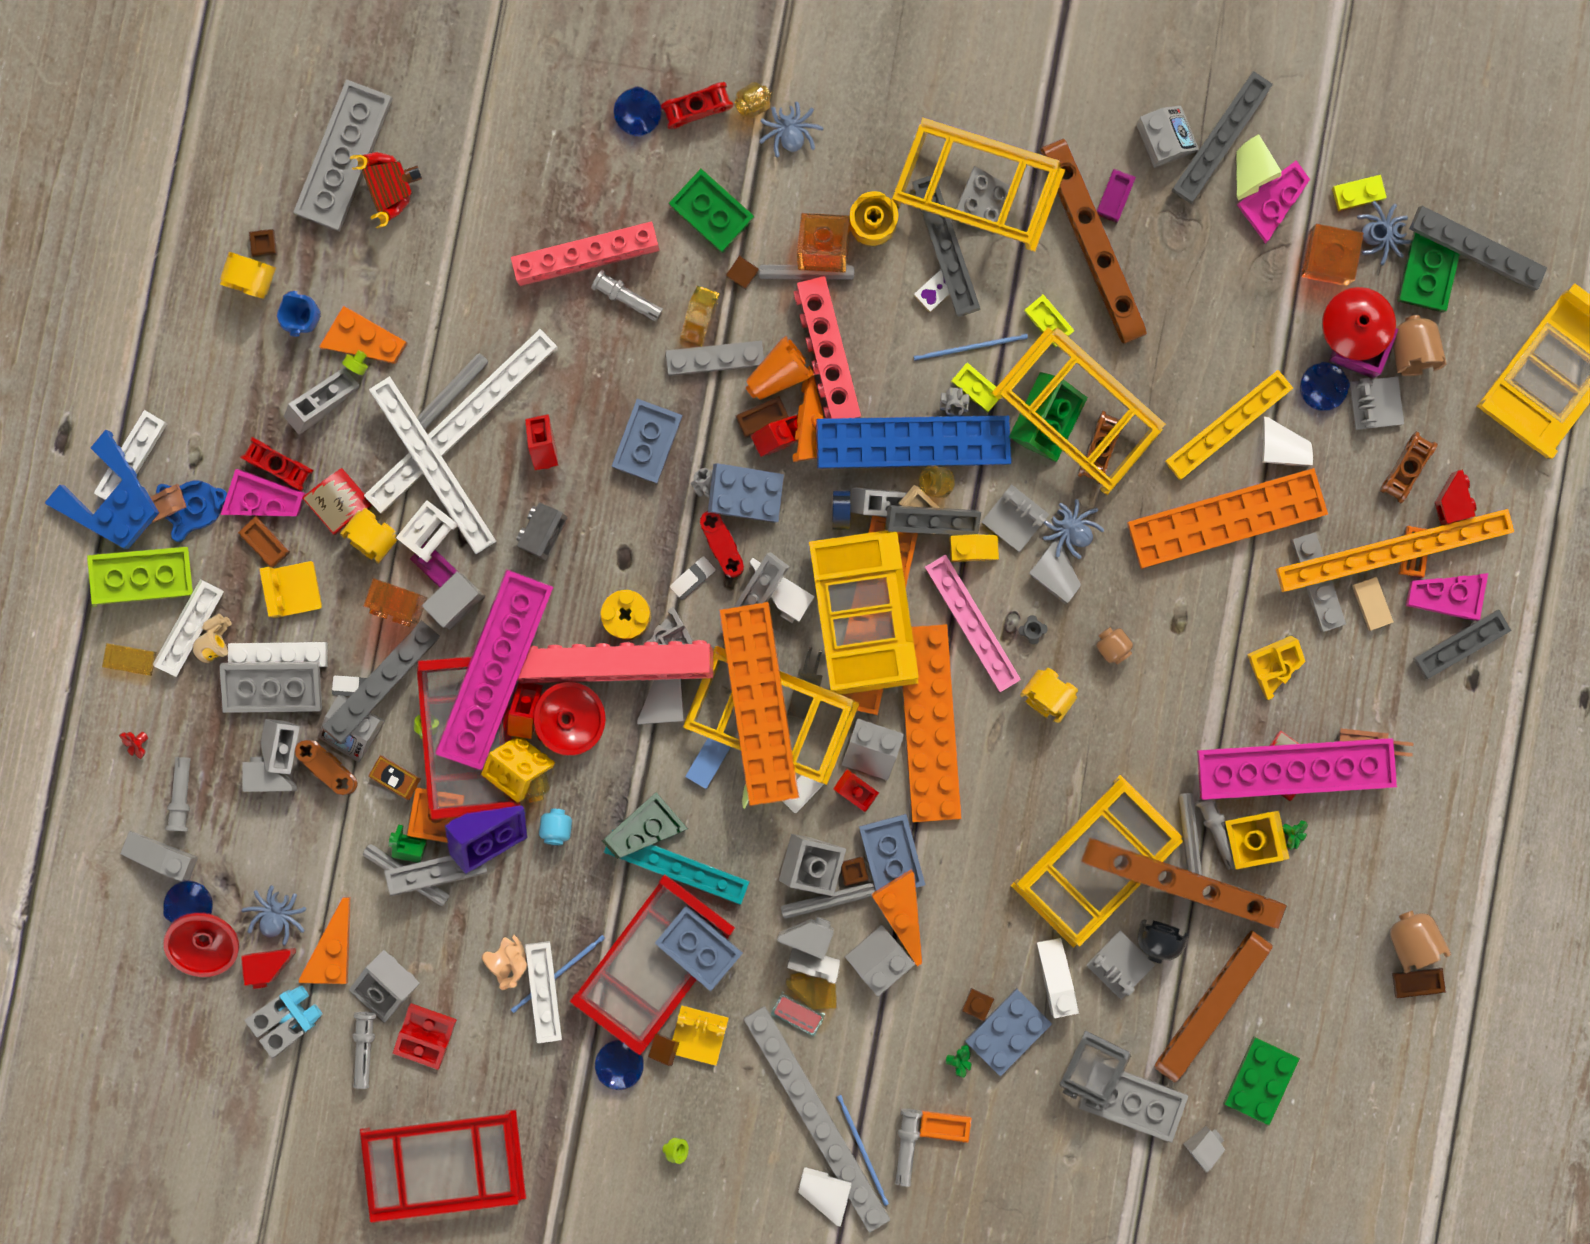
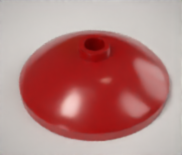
M1354 287L1338 293L1330 300L1323 313L1322 331L1326 342L1338 355L1350 360L1361 361L1376 357L1390 345L1395 335L1396 317L1392 306L1384 296L1369 288ZM1360 317L1366 318V325L1360 323Z
M563 682L548 688L539 697L533 712V725L539 740L549 750L561 755H578L588 751L599 741L605 728L606 716L600 698L589 687L577 682ZM563 715H566L569 719L567 724L562 722Z
M192 913L178 918L169 926L165 933L163 947L166 957L178 970L196 977H211L225 972L234 964L239 952V940L234 929L221 918L205 913Z

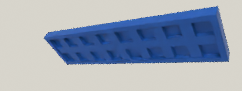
M1009 416L816 419L818 469L1010 465Z

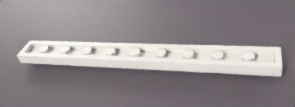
M541 329L428 434L441 456H444L558 348ZM409 452L364 496L382 514L423 475V472Z

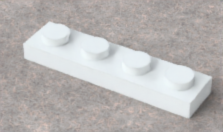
M145 410L121 447L126 455V461L136 474L167 425L166 422ZM109 467L94 494L106 500L122 479Z
M200 579L153 663L155 667L177 677L193 648L195 640L203 630V623L210 618L224 593L223 590Z
M327 642L228 643V663L320 662V667H327Z
M550 941L526 944L537 1043L562 1040Z

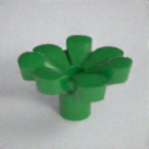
M1301 820L1298 825L1293 827L1288 824L1283 825L1284 834L1289 837L1287 847L1290 850L1293 848L1298 849L1300 840H1305L1307 834L1304 831L1308 827L1306 821Z
M961 1046V1049L957 1050L956 1056L947 1055L946 1064L953 1065L956 1069V1076L965 1078L966 1070H971L972 1063L968 1061L971 1056L969 1046Z

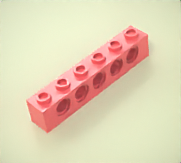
M651 221L513 256L511 261L519 286L660 250Z
M823 276L797 283V290L793 291L796 305L801 304L803 314H799L802 328H807L809 337H806L805 340L808 351H813L815 360L811 361L814 375L819 374L821 383L817 384L820 398L825 397L827 407H823L825 418H861L826 278ZM814 300L818 301L821 304V308L817 311H812L808 308V303ZM817 324H824L827 327V331L824 334H817L813 328ZM823 347H830L833 350V355L825 358L820 355L819 351ZM829 370H835L839 373V378L836 381H830L826 378L825 375ZM841 393L845 397V402L838 405L831 398L834 394Z

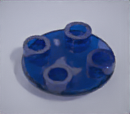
M639 86L623 92L617 98L613 109L617 125L625 133L633 136H643L652 132L658 126L662 115L661 105L657 97L652 92Z
M1327 362L1317 363L1308 368L1300 382V392L1304 401L1310 407L1320 411L1332 410L1341 405L1347 397L1350 382L1343 370L1335 364Z
M194 881L179 882L167 892L164 898L163 914L171 923L182 916L192 913L211 915L213 910L212 897L209 891L200 883Z
M620 1040L604 1045L595 1059V1071L599 1081L614 1090H624L635 1085L642 1076L644 1069L642 1054H637Z

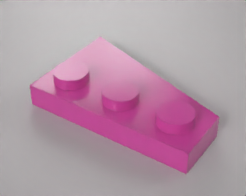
M1294 161L1282 170L1281 177L1265 183L1259 188L1258 192L1246 197L1237 204L1264 243L1268 242L1277 226L1282 222L1286 213L1310 181V178L1297 161Z
M235 469L221 515L299 516L304 502L302 497L306 493L249 472Z
M1488 573L1412 581L1409 585L1406 606L1479 621Z

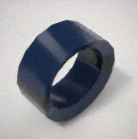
M833 491V530H850V491Z

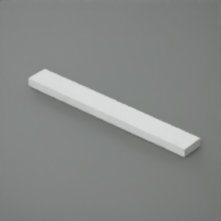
M389 376L370 388L371 394L454 522L458 524V528L474 553L477 554L495 543V538L391 377Z

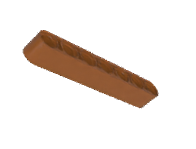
M1253 930L1245 936L1156 1061L1154 1068L1174 1083L1181 1078L1269 955L1273 947L1271 943Z

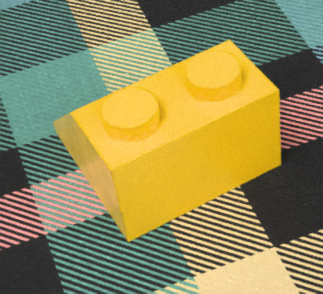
M1279 811L1225 821L1236 869L1290 859Z

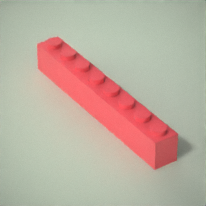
M702 640L692 641V644L670 641L668 645L645 642L644 646H634L633 643H620L619 646L612 647L606 643L596 644L595 647L573 644L571 648L549 645L546 649L530 646L517 680L521 684L713 678V648L706 641Z

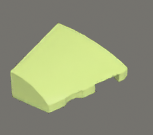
M1260 135L1251 138L1236 151L1238 200L1258 192L1259 186L1281 177V170Z

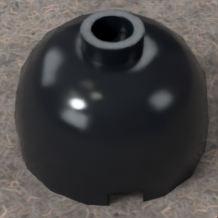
M1146 919L1141 920L1137 936L1138 944L1141 950L1149 955L1148 959L1150 961L1161 964L1163 960H1173L1183 953L1189 938L1186 932L1182 936L1179 934V928L1153 920L1152 925L1146 924Z

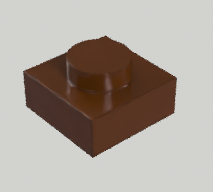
M971 988L961 1010L985 1021L994 998Z

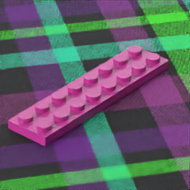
M508 569L505 570L436 747V755L479 770L483 769L553 590L552 586Z
M1393 738L1197 750L1201 800L1397 787Z

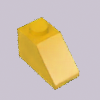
M973 534L950 536V562L999 560L997 535Z

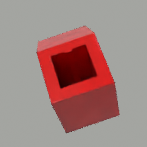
M798 415L769 423L750 435L760 457L775 453L798 442L795 439L798 429Z
M1463 469L1451 473L1434 502L1441 526L1476 516V503L1470 497L1468 490L1470 488V481L1468 476L1464 474Z

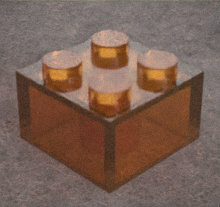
M801 213L797 247L798 270L846 273L850 240V216Z
M1315 224L1309 230L1301 277L1346 286L1350 285L1356 277L1364 233Z
M373 578L364 607L370 608V614L385 619L388 618V615L393 616V622L410 627L411 623H419L424 609L422 605L427 601L428 597Z

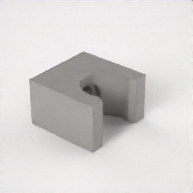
M457 571L422 607L443 628L447 627L451 630L485 596L465 575Z

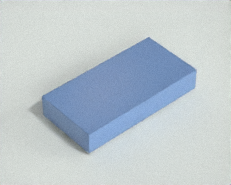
M708 738L685 777L707 789L731 747Z

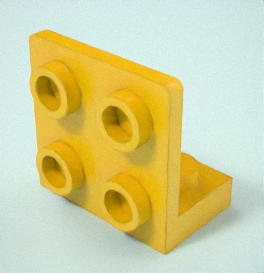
M309 561L279 568H259L268 617L279 618L322 608L314 562Z
M515 737L489 753L481 775L518 803L524 799L530 782L553 768L555 762L526 739Z

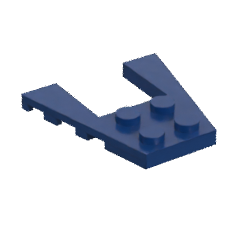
M105 430L90 448L122 479L118 486L94 514L65 485H59L45 501V504L118 546L129 549L156 518L159 511L146 489L141 486L136 478V472L129 466L125 459L126 455L113 439V433Z

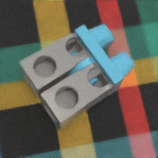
M303 986L291 991H285L244 1020L257 1038L264 1035L278 1023L280 1024L259 1040L271 1058L279 1055L284 1049L314 1027V1023L323 1014L316 1004L306 1011L303 1009L300 1002L309 997L308 992Z

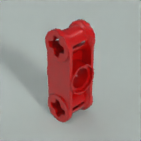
M719 82L708 88L663 102L661 109L665 111L668 119V129L680 128L690 122L733 108L734 104L729 100L726 91V82ZM696 101L703 103V107L699 110L691 109V105Z
M251 437L250 446L245 455H241L240 458L303 491L304 482L309 473L312 474L314 470L296 460L293 461L271 449L265 443ZM276 458H281L283 463L279 470L272 469V461Z
M706 511L700 518V525L707 538V542L723 572L729 577H738L744 570L743 560L737 550L738 548L721 516ZM708 517L718 520L715 522V528L705 526L708 523ZM730 560H733L734 563H740L737 565L736 572H733L732 569H726L729 566Z

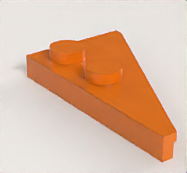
M814 376L803 381L801 392L804 393V401L799 406L798 429L795 434V439L798 440L797 453L793 454V462L817 459L816 419H824Z
M911 869L872 893V897L916 966L922 964L915 875Z
M351 897L342 898L302 972L299 983H348Z

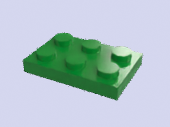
M702 168L668 203L674 211L721 253L730 246L754 219L753 214Z
M1413 232L1397 302L1443 313L1446 312L1460 254Z
M1253 1036L1223 1104L1270 1126L1300 1058Z

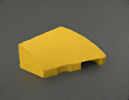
M1293 636L1286 637L1247 654L1260 688L1267 700L1274 697L1273 693L1282 683L1286 684L1291 678V674L1306 662L1299 640Z

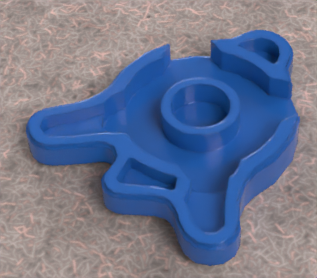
M198 480L182 484L180 489L187 507L165 517L173 524L171 538L176 542H182L190 532L212 525L219 517L227 497L226 490L215 488L206 482ZM159 484L156 488V493L171 486Z

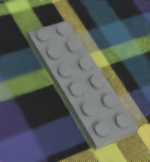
M346 79L293 213L295 215L340 232L363 175L362 170H352V167H357L358 161L357 159H350V156L364 155L372 152L393 100L391 96Z

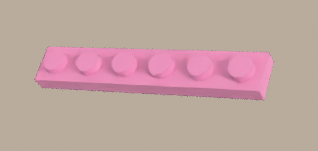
M944 555L925 567L927 573L999 693L1020 681L1019 675L948 557Z

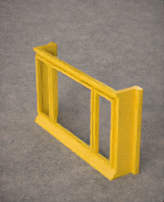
M922 117L892 201L898 208L903 203L1023 242L1026 249L1035 252L1063 179L1065 169L1060 168L1059 160ZM927 134L946 139L923 199L905 192ZM954 142L1019 163L997 222L932 202ZM1028 165L1047 171L1049 174L1028 231L1024 232L1006 226L1005 222Z
M1047 327L992 392L998 400L1004 398L1098 481L1102 485L1100 490L1105 495L1111 492L1166 425L1058 327L1053 330ZM1054 342L1071 358L1032 404L1028 406L1011 390L1051 343ZM1076 363L1128 408L1127 412L1088 458L1035 412ZM1136 415L1150 429L1111 476L1108 477L1093 463L1129 420Z
M715 646L713 651V678L720 661L728 663L726 649ZM780 671L783 686L813 697L792 751L795 772L827 785L860 703ZM702 678L683 727L741 751L740 739L724 733L734 708L732 692L717 730L696 722L713 678ZM823 701L843 709V712L821 767L817 771L797 763V759L819 704Z

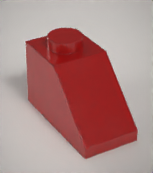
M549 414L525 419L528 449L534 469H549L558 466L557 449Z
M518 683L509 711L507 735L532 739L534 732L533 712L539 697L542 695L543 685Z
M296 948L250 953L241 956L244 986L252 985L253 989L268 987L267 983L274 981L295 955Z

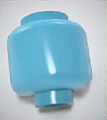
M551 809L550 813L543 814L540 820L539 836L544 839V843L563 845L565 841H568L571 837V817L565 815V810Z

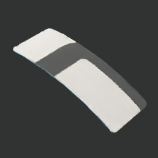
M703 556L674 581L670 588L681 600H684L694 589L713 574L716 569Z
M333 676L332 694L351 696L367 678Z

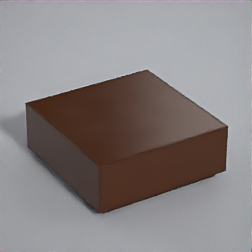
M273 229L249 232L252 257L277 255L275 231Z
M738 256L727 272L726 277L746 290L758 273L759 268Z
M863 856L843 861L841 872L845 886L869 880Z
M655 1034L648 1057L667 1066H672L680 1042L662 1034Z

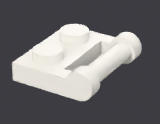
M426 501L396 538L424 561L428 562L431 559L430 555L451 529L454 531L458 524L429 501ZM441 522H443V525L439 528V530L429 540L425 547L421 549L420 547L423 545V543L428 539V537L437 528V526Z

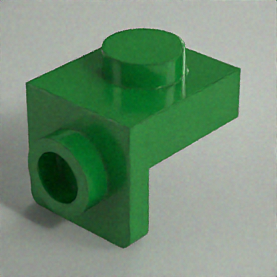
M398 824L396 832H391L388 846L392 847V858L420 863L427 846V839L403 834V825Z

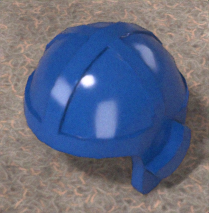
M290 291L283 295L277 312V319L281 327L285 331L290 332V336L295 337L300 336L299 333L312 332L321 317V311L314 300L306 295H298L297 291Z

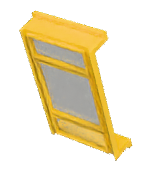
M1121 775L1113 781L1114 784L1020 880L1016 879L1010 885L1073 948L1076 945L1081 946L1142 884L1081 862L1089 838H1094L1162 862L1183 842L1181 840L1182 836ZM1118 856L1114 860V866H1118L1121 863L1122 856Z

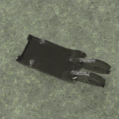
M809 647L803 670L799 669L797 678L820 686L823 675L816 673L823 650L818 652L812 673L806 671L812 647ZM794 690L787 716L805 720L813 697Z

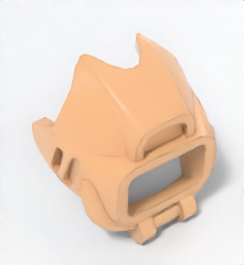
M515 935L512 937L515 943L504 937L500 948L495 953L485 952L482 955V960L486 967L497 977L501 990L516 987L517 980L521 978L527 967L524 948ZM511 970H512L513 976L510 977V978H508V976H509V974H510V972H511Z

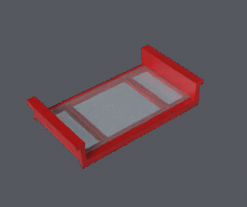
M472 657L417 661L418 667H416L427 799L431 819L460 817L467 813L520 806V802L517 803L481 775L482 770L435 754L436 747ZM509 703L489 753L512 740V737L507 735Z
M665 874L580 990L569 1001L639 1055L647 1048L655 1034L658 1033L697 980L655 944L657 939L686 905L692 908L727 939L735 929L733 925Z
M516 1109L507 1110L504 1114L378 1130H371L370 1127L360 1129L370 1223L517 1205L521 1199H526Z

